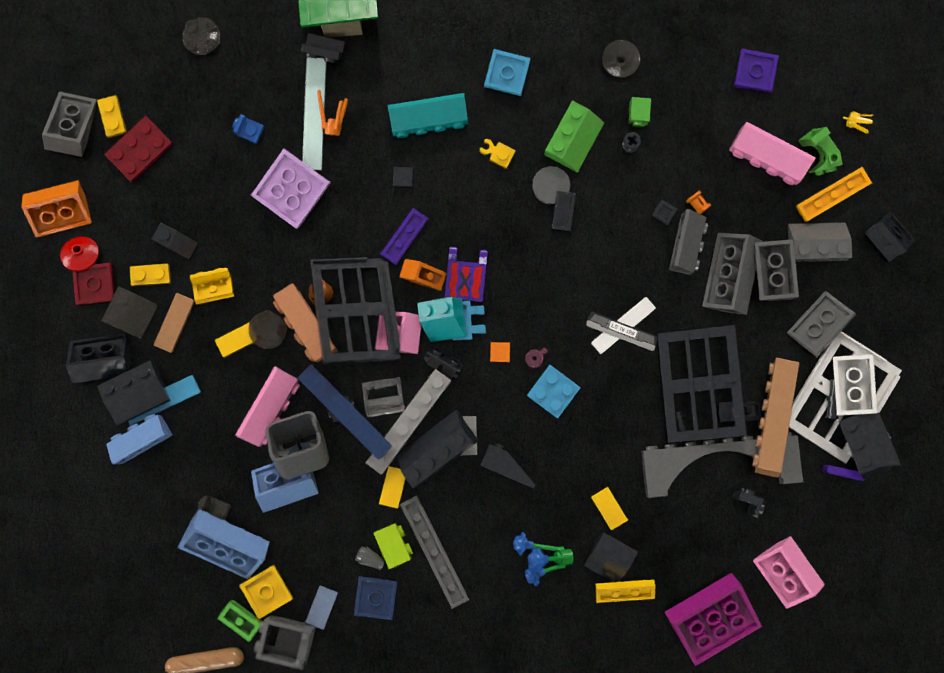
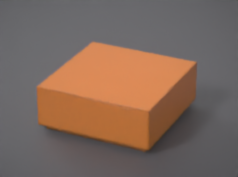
M491 342L490 362H510V343Z

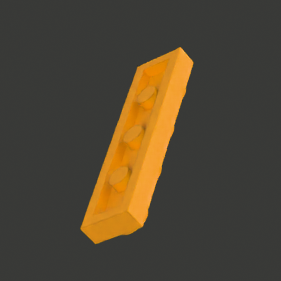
M863 167L798 204L796 208L804 221L807 222L870 185L872 182Z

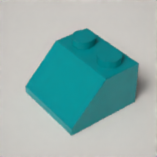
M448 297L417 303L419 321L430 342L466 337L461 298Z

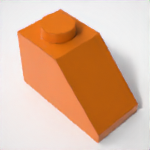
M405 259L400 278L441 291L446 277V272L420 261Z

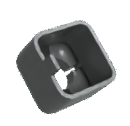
M306 411L275 421L267 426L265 433L270 457L282 478L292 479L322 469L329 463L324 433L313 412ZM316 434V439L301 443V438ZM296 440V445L287 449L282 447L283 444ZM297 440H299L302 449L306 448V450L295 453L299 450Z

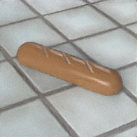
M238 647L176 656L166 661L165 671L167 673H197L234 667L243 662L244 653Z

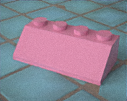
M748 122L739 130L730 148L734 156L749 160V163L755 167L761 166L765 168L768 174L772 176L778 175L784 178L783 181L790 185H797L801 182L815 160V157Z
M274 367L236 436L258 447H262L263 444L266 445L265 430L267 426L281 420L279 416L282 411L285 412L289 407L290 401L288 400L292 394L295 395L300 387L298 384L300 380Z

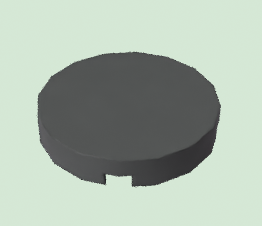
M549 166L542 168L536 173L532 188L534 195L539 201L544 204H555L556 191L569 192L570 181L563 170L558 167Z

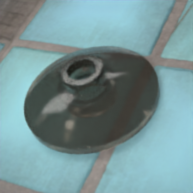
M614 41L603 52V66L609 74L615 77H628L639 66V51L629 41ZM622 58L624 62L618 63L617 59Z

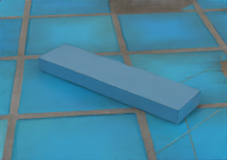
M191 375L165 387L171 401L129 420L130 426L152 414H157L201 393L194 376Z

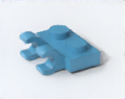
M462 301L466 337L455 338L453 341L472 340V334L486 333L485 325H472L471 315L485 314L484 306H471L470 301Z

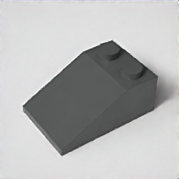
M59 92L42 133L44 149L82 157L88 143L97 99Z

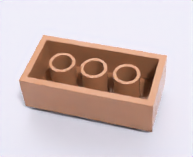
M292 283L273 295L275 298L273 304L281 314H285L284 321L289 328L296 331L294 336L299 344L305 345L307 348L304 352L310 361L321 363L322 355L317 317L298 288ZM330 339L331 352L333 354L338 352Z

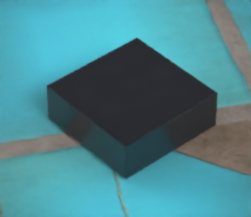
M394 167L393 187H412L413 167Z
M661 199L651 217L668 226L678 209Z

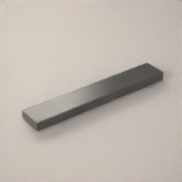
M418 496L401 503L400 506L451 608L453 609L465 603L469 598Z

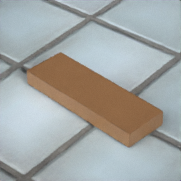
M176 293L154 346L173 353L195 300Z

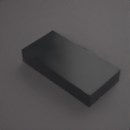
M556 191L552 229L571 231L576 193Z

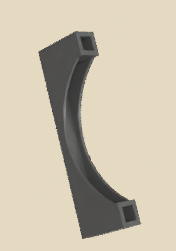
M788 432L782 471L778 477L780 484L803 482L798 436H792L791 432ZM753 436L741 437L742 441L734 442V438L722 439L723 443L716 444L715 440L703 441V445H696V442L684 443V447H677L676 444L665 445V449H658L657 446L646 447V451H641L646 497L668 496L667 490L677 475L691 462L704 455L719 451H733L754 458V455L758 454L759 449L756 447V440H753Z

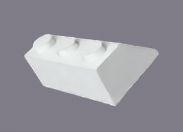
M873 354L833 357L837 415L877 413Z

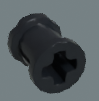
M635 132L628 133L622 142L623 149L628 153L635 152L641 143L640 136ZM634 140V144L630 146L628 144L629 141Z

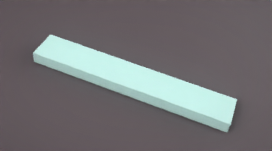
M307 58L303 162L314 171H322L324 129H321L322 122L317 90L321 91L323 107H325L326 61H324V58Z

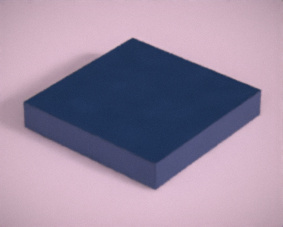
M359 576L354 615L393 620L398 581Z

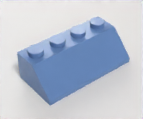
M199 510L192 518L178 548L249 579L264 561L269 541Z

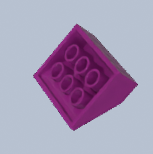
M732 573L665 612L695 666L762 627L741 584Z

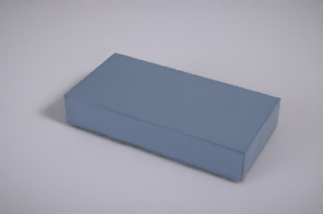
M320 585L305 623L324 630L338 592Z

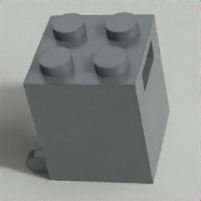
M270 615L260 625L259 633H262V636L255 645L254 652L257 653L256 658L303 669L308 661L316 627L307 623ZM272 626L280 627L275 646L268 644Z

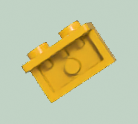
M218 268L213 271L190 275L196 304L234 297L232 277L228 268Z

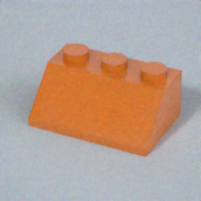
M79 180L23 194L22 209L36 237L91 223L86 197Z

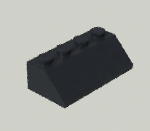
M455 410L397 454L401 472L412 488L421 486L479 442V440L458 410Z

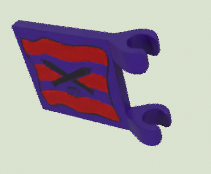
M450 247L445 298L455 297L462 300L483 302L488 253L486 250L480 251L479 263L456 261L457 248Z

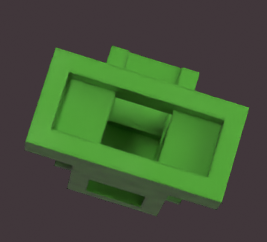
M827 127L812 129L798 140L802 147H815L820 154L819 163L809 173L815 172L816 175L824 174L823 170H825V173L837 170L836 166L842 165L841 153L829 137L830 131Z

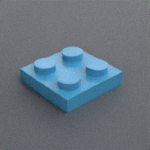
M494 49L484 87L521 96L530 58Z
M549 365L527 396L558 418L581 387Z

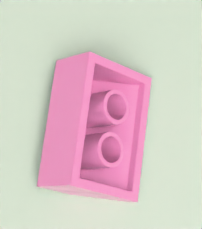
M791 536L776 543L753 560L786 609L816 596L825 585Z

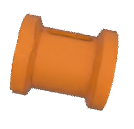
M700 190L686 200L698 214L703 213L711 206L700 195Z

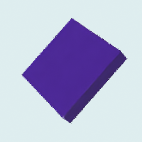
M741 49L734 87L772 93L779 55Z

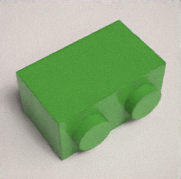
M234 600L228 603L218 617L219 620L248 641H251L257 634L262 620L258 619Z

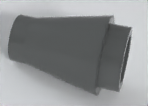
M361 546L355 558L359 562L358 564L379 570L382 569L385 563L384 558L367 546L366 548Z

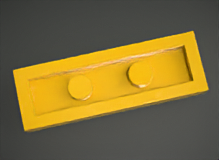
M654 580L596 584L597 603L655 599Z

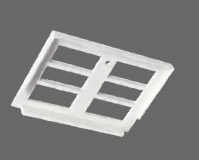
M841 331L824 350L794 400L789 428L839 460L847 463L849 458L853 457L848 443H846L842 450L829 442L844 415H838L839 419L834 421L825 438L813 432V429L828 406L826 399L809 428L795 420L814 388L829 397L830 381L821 375L840 344L853 351L852 355L873 354L874 365L888 373L876 393L877 412L881 411L900 379L899 374L902 370Z

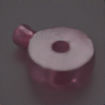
M544 347L540 351L536 349L530 350L525 357L526 363L530 367H539L543 363V355L548 353L547 349Z

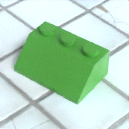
M572 101L548 144L544 155L578 173L604 122L586 107Z

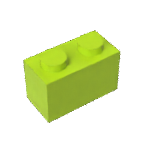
M394 523L374 532L389 569L411 560L410 555L413 552L409 543L405 544L402 538L405 536L401 525L397 526Z

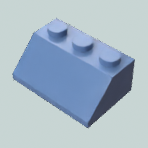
M152 414L144 419V423L140 425L136 423L127 428L128 432L125 434L119 433L111 437V442L107 443V448L112 464H123L172 436L162 415L155 416V414Z
M274 463L251 471L255 497L263 513L318 494L313 472L292 479H285L279 475Z

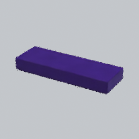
M413 208L380 255L394 265H397L429 218Z

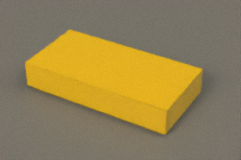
M247 323L216 339L215 342L225 358L258 341V338L250 323Z
M388 466L379 504L394 508L399 507L406 479L401 469Z
M608 487L591 496L610 530L628 521Z

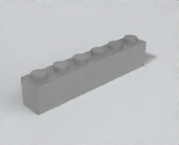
M434 370L385 436V439L393 447L380 460L372 454L366 462L369 466L380 474L385 472L449 386L451 380L438 370Z

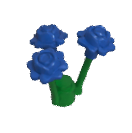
M521 532V535L516 536L514 539V550H517L520 556H522L526 549H533L532 553L528 556L529 569L525 570V577L528 583H533L535 586H538L540 577L544 576L545 573L566 568V565H572L573 563L571 549L534 544L532 541H528L524 532ZM540 549L557 552L554 553V556L548 557L541 553ZM548 561H555L558 564L546 569L543 568Z

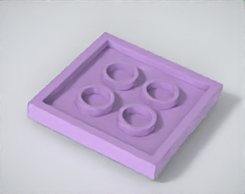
M283 149L251 196L298 229L331 182L289 151Z

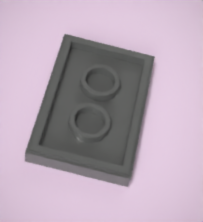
M825 291L790 328L787 334L815 357H818L856 314Z

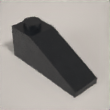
M496 442L493 445L489 444L480 466L531 488L535 487L533 481L511 455L504 450L505 446Z

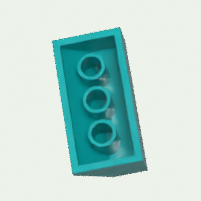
M464 93L388 105L393 136H397V138L407 137L410 133L422 135L426 134L429 130L441 132L448 127L459 129L468 124Z

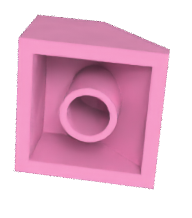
M395 312L401 348L399 352L418 354L421 332L419 315ZM384 315L379 316L375 347L377 350H389Z

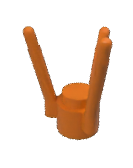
M317 90L322 122L321 129H325V134L340 136L348 99L345 98L344 102L339 101L336 119H328V122H326L321 91Z

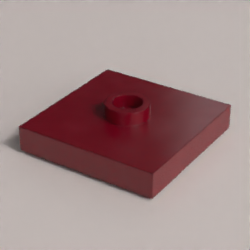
M112 263L94 264L86 270L73 271L76 305L115 301Z

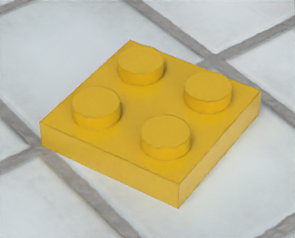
M275 565L239 585L258 619L293 599Z

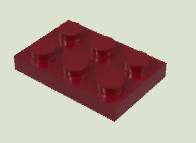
M145 116L104 155L130 182H133L173 143Z

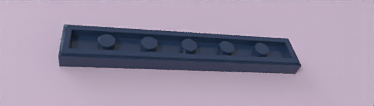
M312 364L298 377L378 460L393 447Z

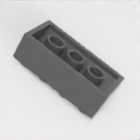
M718 233L702 307L747 315L756 272L754 243L762 242V240L748 234Z

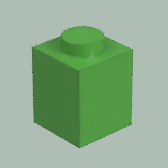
M631 98L629 124L639 128L648 125L650 121V98Z

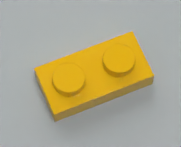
M117 96L97 100L106 136L110 138L127 133Z
M156 264L130 267L131 286L171 283L170 265Z

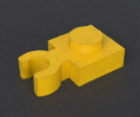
M485 139L484 143L489 145V149L480 148V152L484 155L491 154V161L507 169L515 154V150L498 142L497 146H494L491 140Z

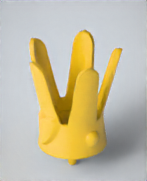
M850 112L848 118L843 117V119H847L846 126L849 128L854 127L864 133H869L867 129L856 123L871 124L873 122L871 119L859 116L873 115H860L856 112Z

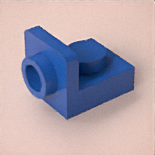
M241 114L234 121L233 129L237 136L257 144L264 130V125L252 121Z

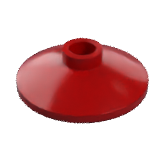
M76 237L69 240L63 246L60 258L67 269L83 271L90 268L97 261L99 249L92 239Z

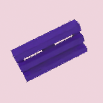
M831 465L823 466V473L864 481L858 471Z

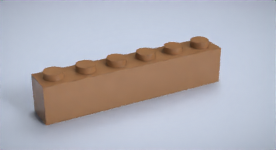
M776 358L774 363L769 365L768 374L771 375L770 381H767L765 392L768 393L767 400L764 399L762 411H765L764 418L761 417L759 422V429H762L761 436H758L756 440V447L759 449L758 454H755L752 466H755L754 473L779 477L781 474L799 362Z

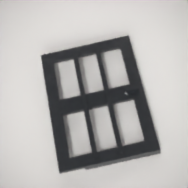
M367 257L310 260L322 363L337 364L400 360L399 334L389 267L385 258L367 259ZM377 268L382 302L365 303L361 269ZM356 269L360 303L346 304L342 270ZM337 270L341 304L325 305L321 271ZM384 315L389 350L372 351L367 316ZM348 317H363L367 346L366 352H353ZM328 318L344 319L348 353L332 354Z
M735 325L659 333L658 343L668 443L747 436ZM726 336L730 374L713 376L709 338ZM705 338L708 376L693 378L690 340ZM685 341L688 379L672 380L668 342ZM732 388L735 427L718 428L714 390ZM710 390L714 429L698 430L695 392ZM690 392L694 430L677 432L674 394Z

